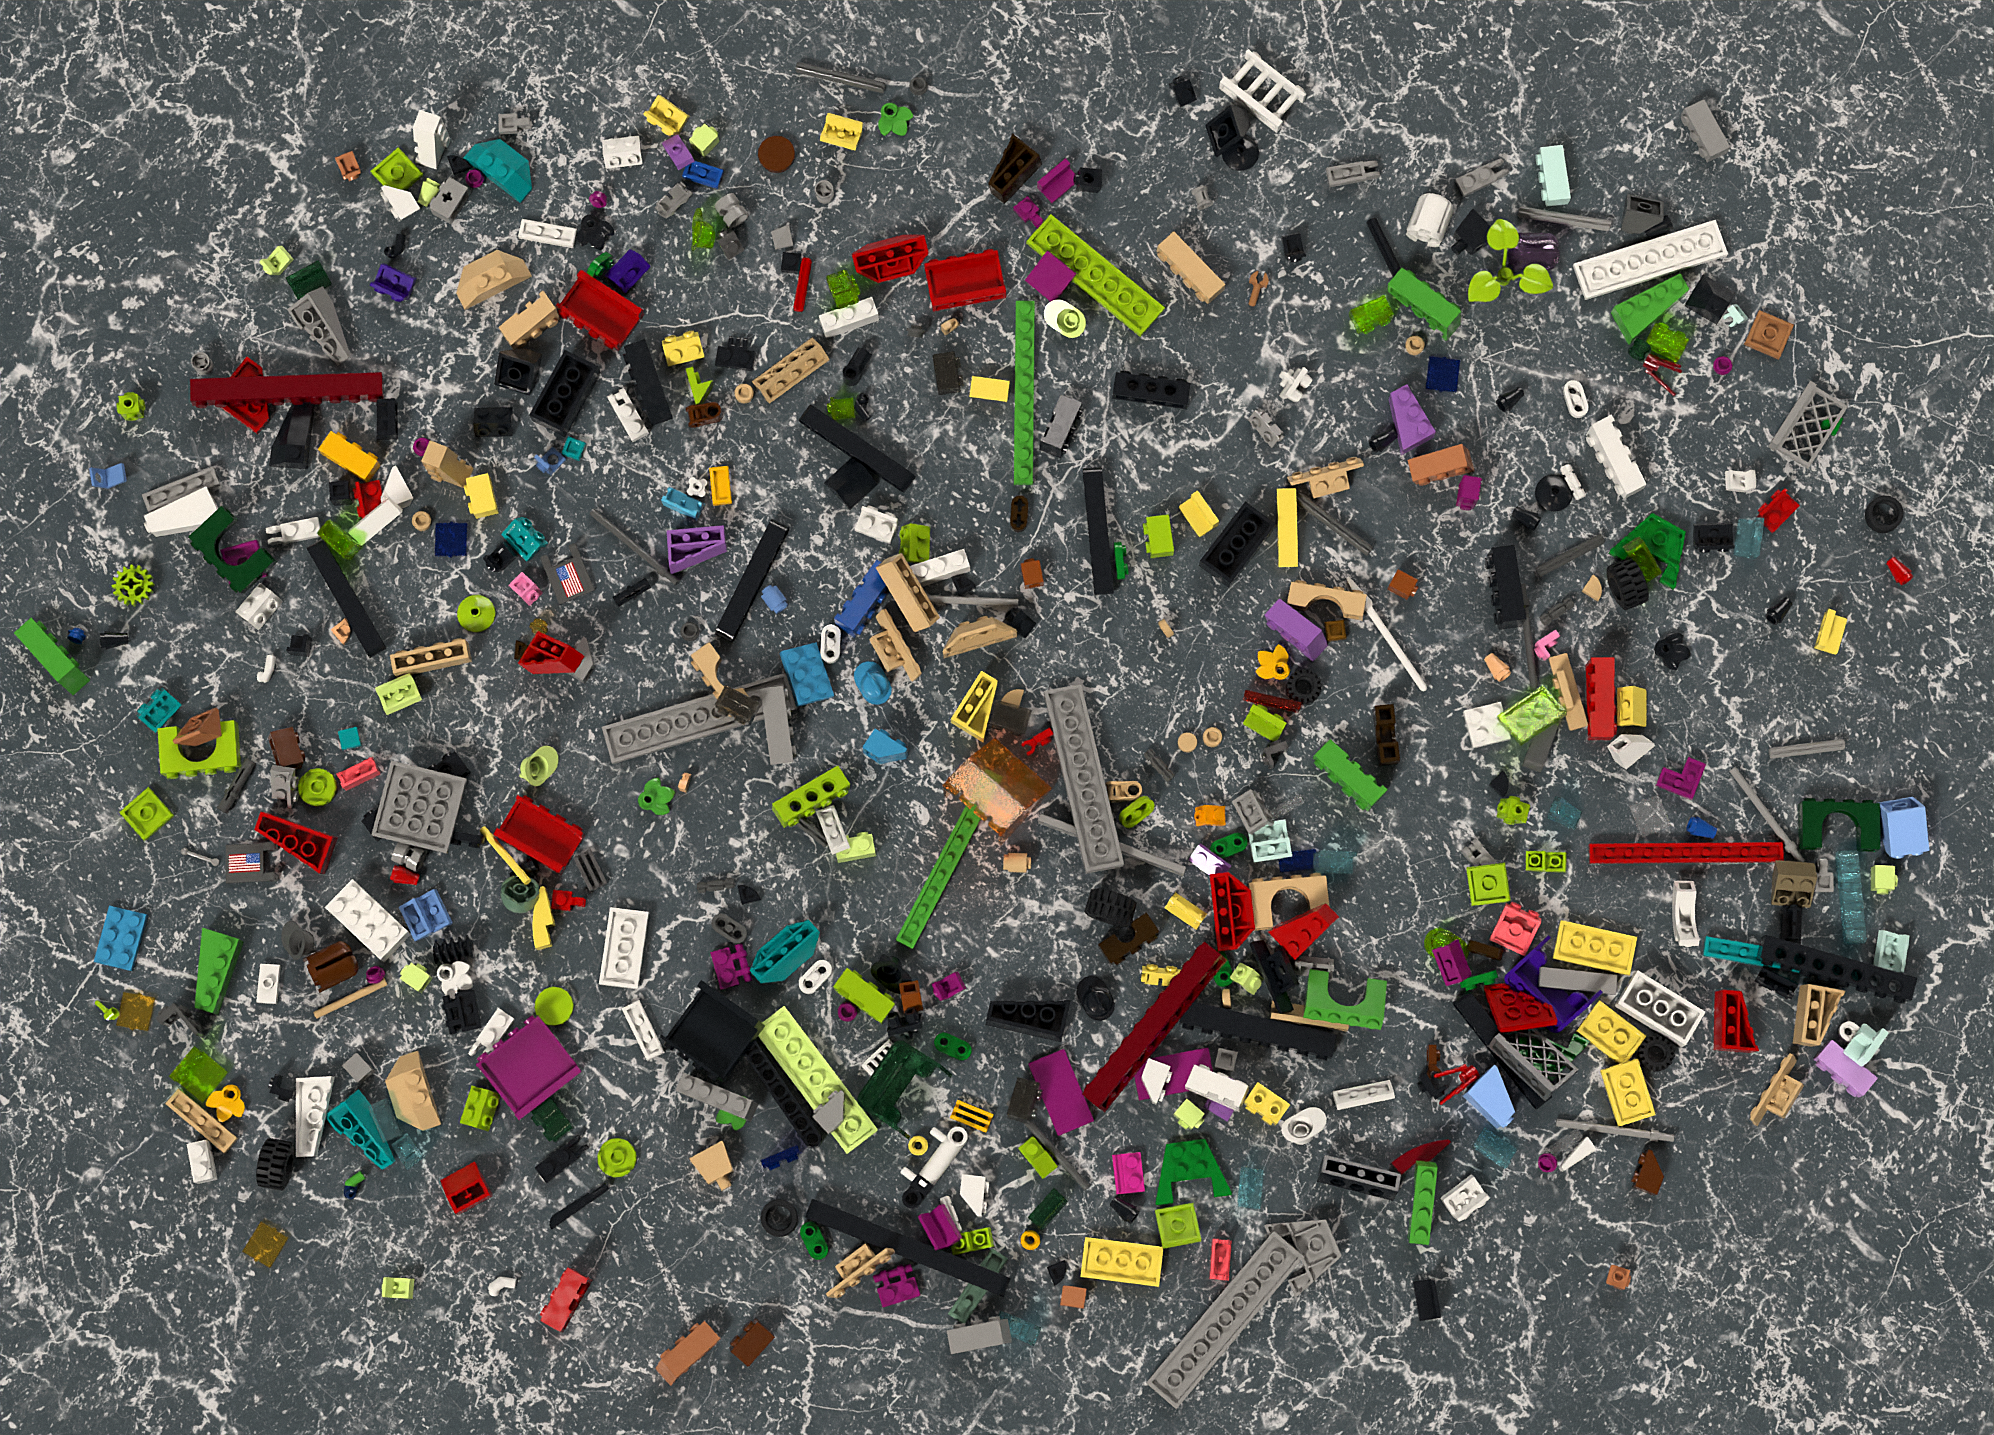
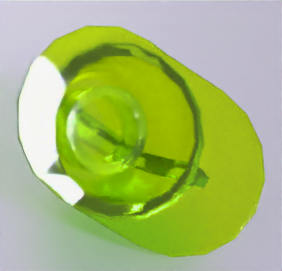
M697 208L692 221L691 250L695 251L696 248L711 249L715 242L714 228L711 224L703 221L702 211L700 208Z
M1435 928L1429 931L1425 937L1424 947L1433 958H1435L1432 951L1434 948L1447 945L1456 939L1460 942L1466 960L1469 955V951L1466 950V942L1446 929Z

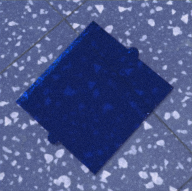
M1429 356L1425 389L1438 390L1440 393L1443 391L1456 393L1460 360L1447 359L1445 356L1443 358Z
M452 521L449 523H436L435 556H449L450 558L453 556H467V523H453Z

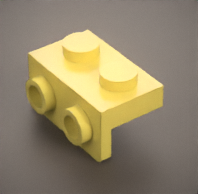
M661 95L656 97L649 111L643 113L649 123L660 126L662 128L661 131L668 136L679 135L690 117Z
M828 113L825 126L820 135V141L856 151L862 136L863 122Z
M687 331L683 333V336L676 337L671 335L662 341L668 366L704 358L698 332Z

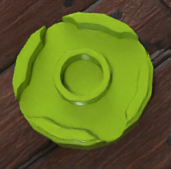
M320 768L310 769L299 780V795L310 806H325L336 796L337 782L327 770Z
M550 987L539 993L535 1000L534 1008L536 1015H539L545 1024L558 1026L570 1019L574 1003L567 991L559 987Z
M621 1138L610 1139L602 1145L598 1152V1164L600 1169L608 1176L615 1178L623 1177L634 1169L637 1154L633 1145L627 1140Z

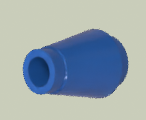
M1697 816L1696 818H1690L1686 831L1690 832L1691 835L1713 839L1717 828Z

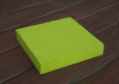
M399 147L370 171L383 186L404 191L424 176Z
M150 787L145 789L119 812L144 841L149 839L174 817L173 813Z
M1505 862L1466 868L1472 906L1511 901Z
M1194 1203L1155 1210L1163 1249L1201 1242Z

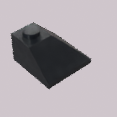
M1230 105L1205 125L1216 157L1220 156L1246 134L1251 125L1246 109Z
M1703 274L1684 306L1717 325L1732 301L1735 292Z
M525 348L500 351L494 385L530 396L540 369L542 354Z

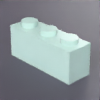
M1563 145L1540 147L1538 154H1536V164L1540 165L1538 178L1539 183L1543 185V190H1541L1542 201H1545L1546 207L1568 204L1571 196Z

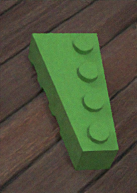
M1401 268L1388 283V292L1404 306L1408 307L1410 305L1412 307L1411 310L1418 318L1424 317L1430 324L1429 327L1434 331L1438 329L1442 332V338L1445 341L1461 325L1460 307L1453 302H1448L1442 293L1433 291L1427 282L1418 280L1412 271H1406Z
M1681 274L1614 306L1611 315L1628 345L1686 296L1689 288Z
M30 618L14 634L60 685L72 695L76 694L90 679L79 668L80 664L73 657L70 658L68 656L69 652L62 645H57L56 642L58 640L51 632L49 634L45 632L47 627L40 620L36 622Z
M1330 739L1313 756L1315 760L1313 763L1320 770L1324 769L1328 773V778L1333 783L1340 784L1343 787L1341 789L1343 793L1348 797L1352 796L1356 800L1355 804L1361 810L1369 811L1385 795L1388 789L1383 785L1381 787L1377 786L1376 779L1371 774L1365 775L1362 767L1354 760L1350 762L1348 760L1350 758L1349 755Z
M202 928L195 1008L211 1014H219L244 943L243 941Z

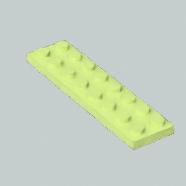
M785 1006L762 1022L765 1027L758 1037L813 1110L820 1104L824 1106L829 1101L828 1097L835 1090L837 1092L840 1090L844 1092V1122L831 1134L847 1154L878 1131Z

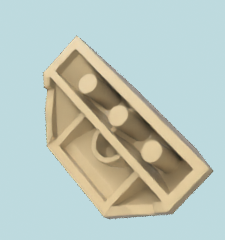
M496 250L463 267L456 294L466 310L532 277L523 259Z
M988 616L980 617L973 623H969V621L958 624L959 627L954 629L943 649V657H951L1017 637V631L993 617L988 618Z
M419 1051L400 1056L385 1080L396 1117L422 1131L442 1125Z

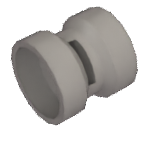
M821 180L815 186L816 198L820 203H830L834 198L833 186L827 180Z
M198 352L191 358V365L197 373L208 375L212 372L214 364L206 353Z

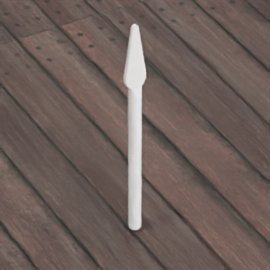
M1350 577L1346 578L1351 590L1362 591ZM1367 596L1364 611L1368 613L1419 689L1426 691L1427 685L1373 609L1372 600Z

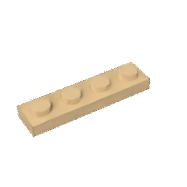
M177 1089L165 1103L224 1154L238 1140L234 1134L182 1090Z

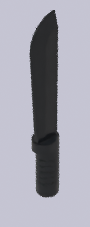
M604 1183L590 1194H585L554 1214L550 1219V1228H555L584 1206L608 1191L610 1189L609 1186Z

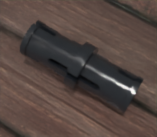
M644 578L632 586H627L626 590L613 596V599L617 606L620 607L631 599H637L638 595L651 589V586L647 579Z

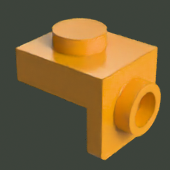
M1203 805L1196 807L1194 814L1196 826H1225V806Z

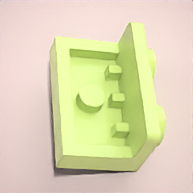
M411 673L402 675L375 688L386 715L422 700Z

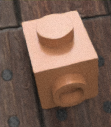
M353 151L335 157L344 180L352 181L359 178L358 174L361 173V169Z
M1611 1265L1606 1284L1614 1286L1613 1288L1625 1290V1287L1629 1286L1631 1280L1630 1270Z

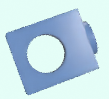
M554 447L542 458L537 454L534 457L537 462L536 467L543 473L546 471L550 476L566 461V458ZM556 455L558 457L557 464L550 465L548 457Z
M123 463L105 470L89 468L91 483L94 487L109 489L127 481ZM96 473L100 475L101 483L96 480Z

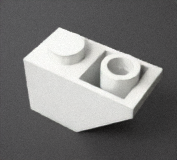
M385 185L381 187L382 192L380 194L385 202L389 201L393 208L390 211L395 219L399 217L400 220H403L420 210L411 192Z
M1621 734L1607 747L1614 761L1627 769L1651 750L1655 744L1643 735Z
M1148 1058L1141 1079L1152 1103L1156 1105L1158 1101L1162 1102L1165 1090H1162L1165 1082L1169 1083L1172 1072L1169 1069L1171 1066Z
M962 1174L960 1195L977 1217H982V1213H986L987 1201H983L984 1193L988 1194L989 1182L986 1181V1177Z

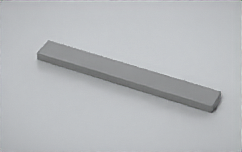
M1044 814L1040 815L1038 824L1077 837L1074 825ZM1119 842L1123 855L1183 876L1186 866Z

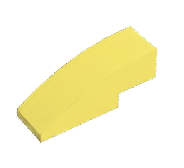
M544 886L539 889V899L533 911V939L537 950L552 947L548 928L556 926L547 889Z

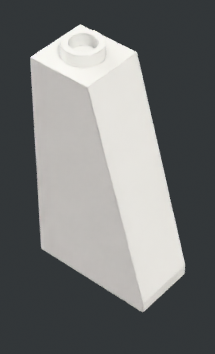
M204 487L145 515L146 522L144 526L148 533L151 532L155 537L193 531L218 509V506L211 491Z

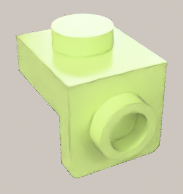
M278 246L267 259H261L259 263L267 274L281 275L294 259L283 246Z
M1239 963L1230 976L1232 981L1240 984L1252 995L1256 993L1264 980L1254 969L1243 963Z
M383 1278L382 1297L413 1299L414 1279Z

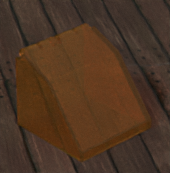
M996 738L970 756L942 785L943 794L946 798L951 793L956 796L961 791L963 794L958 799L969 809L976 804L977 807L973 812L984 822L989 817L992 818L988 826L998 833V844L1000 846L1052 790L1044 780Z

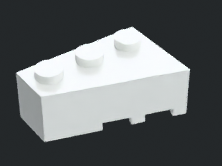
M419 110L413 125L414 141L418 142V147H415V152L418 153L415 162L437 169L445 147L449 146L450 137L440 116Z
M1202 1064L1199 1066L1194 1065L1185 1085V1089L1240 1112L1249 1092V1087L1246 1083L1228 1078L1229 1076L1221 1072L1214 1073L1210 1071L1209 1067Z

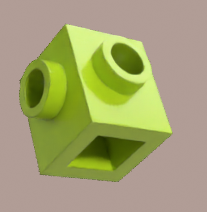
M127 392L123 396H118L119 402L116 403L117 412L125 420L134 421L144 418V410L146 409L144 399L134 392Z
M1516 796L1500 799L1496 817L1503 819V823L1509 825L1526 823L1530 804L1521 802L1520 798Z

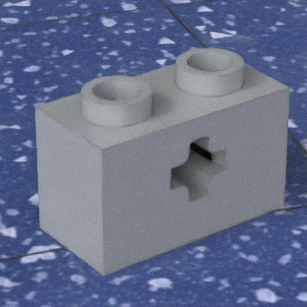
M449 177L447 181L441 184L440 192L437 197L432 198L429 206L433 215L452 224L471 193L468 187Z

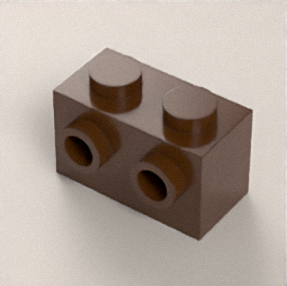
M293 727L270 732L268 740L276 765L295 768V770L302 768L305 754L299 748V735L297 732L294 733Z
M757 1318L753 1321H748L743 1327V1333L740 1336L736 1335L730 1342L731 1346L729 1349L731 1353L747 1367L752 1364L775 1338L774 1334Z

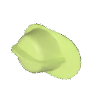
M1054 300L1045 307L1044 318L1047 324L1064 336L1075 338L1084 332L1086 327L1084 314L1068 302Z
M542 746L531 756L526 757L520 766V778H524L533 786L543 784L557 768L558 754L556 750L550 746Z

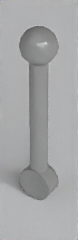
M187 848L181 849L183 855L188 854L212 863L213 866H218L220 863L217 858L211 859L188 851Z

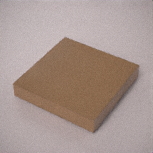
M1759 310L1744 345L1779 360L1794 324Z

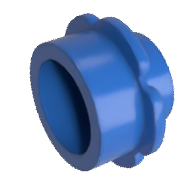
M79 628L68 630V640L75 644H82L86 638L84 631Z

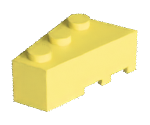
M981 671L951 718L952 724L983 743L998 680Z

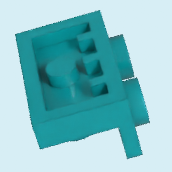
M524 517L515 518L501 534L526 561H530L541 547H546L548 544L544 535L536 531L531 521Z
M164 688L156 689L150 696L152 699L147 704L143 703L137 710L138 714L136 716L155 733L158 731L157 728H161L182 705Z

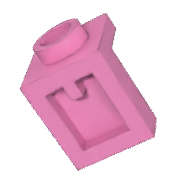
M523 572L509 584L510 588L529 606L542 595V591Z
M1556 630L1537 641L1534 645L1536 655L1539 658H1543L1544 661L1550 657L1545 647L1550 649L1557 644L1556 640L1560 637Z

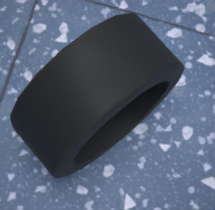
M1882 495L1876 497L1865 510L1867 525L1878 533L1893 531L1903 519L1901 503L1891 496ZM1887 504L1894 510L1895 518L1891 524L1882 525L1874 519L1873 511L1877 505Z
M776 1199L764 1206L761 1211L760 1220L762 1227L767 1233L772 1236L783 1237L789 1235L796 1228L798 1213L790 1202ZM778 1206L788 1209L791 1215L789 1225L781 1230L772 1228L768 1222L769 1212Z

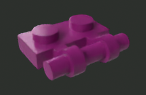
M742 943L735 945L736 953L731 954L729 947L710 952L721 990L740 985L738 977L741 976L744 977L745 983L753 981L749 971L751 967L748 966L746 959L748 955ZM739 959L741 970L736 971L733 961Z
M900 1264L897 1265V1268L888 1271L882 1270L879 1274L873 1275L875 1283L883 1281L884 1284L883 1287L877 1288L883 1308L920 1296L915 1277L907 1279L905 1274L913 1271L911 1264L904 1266ZM900 1275L901 1281L890 1284L889 1278Z

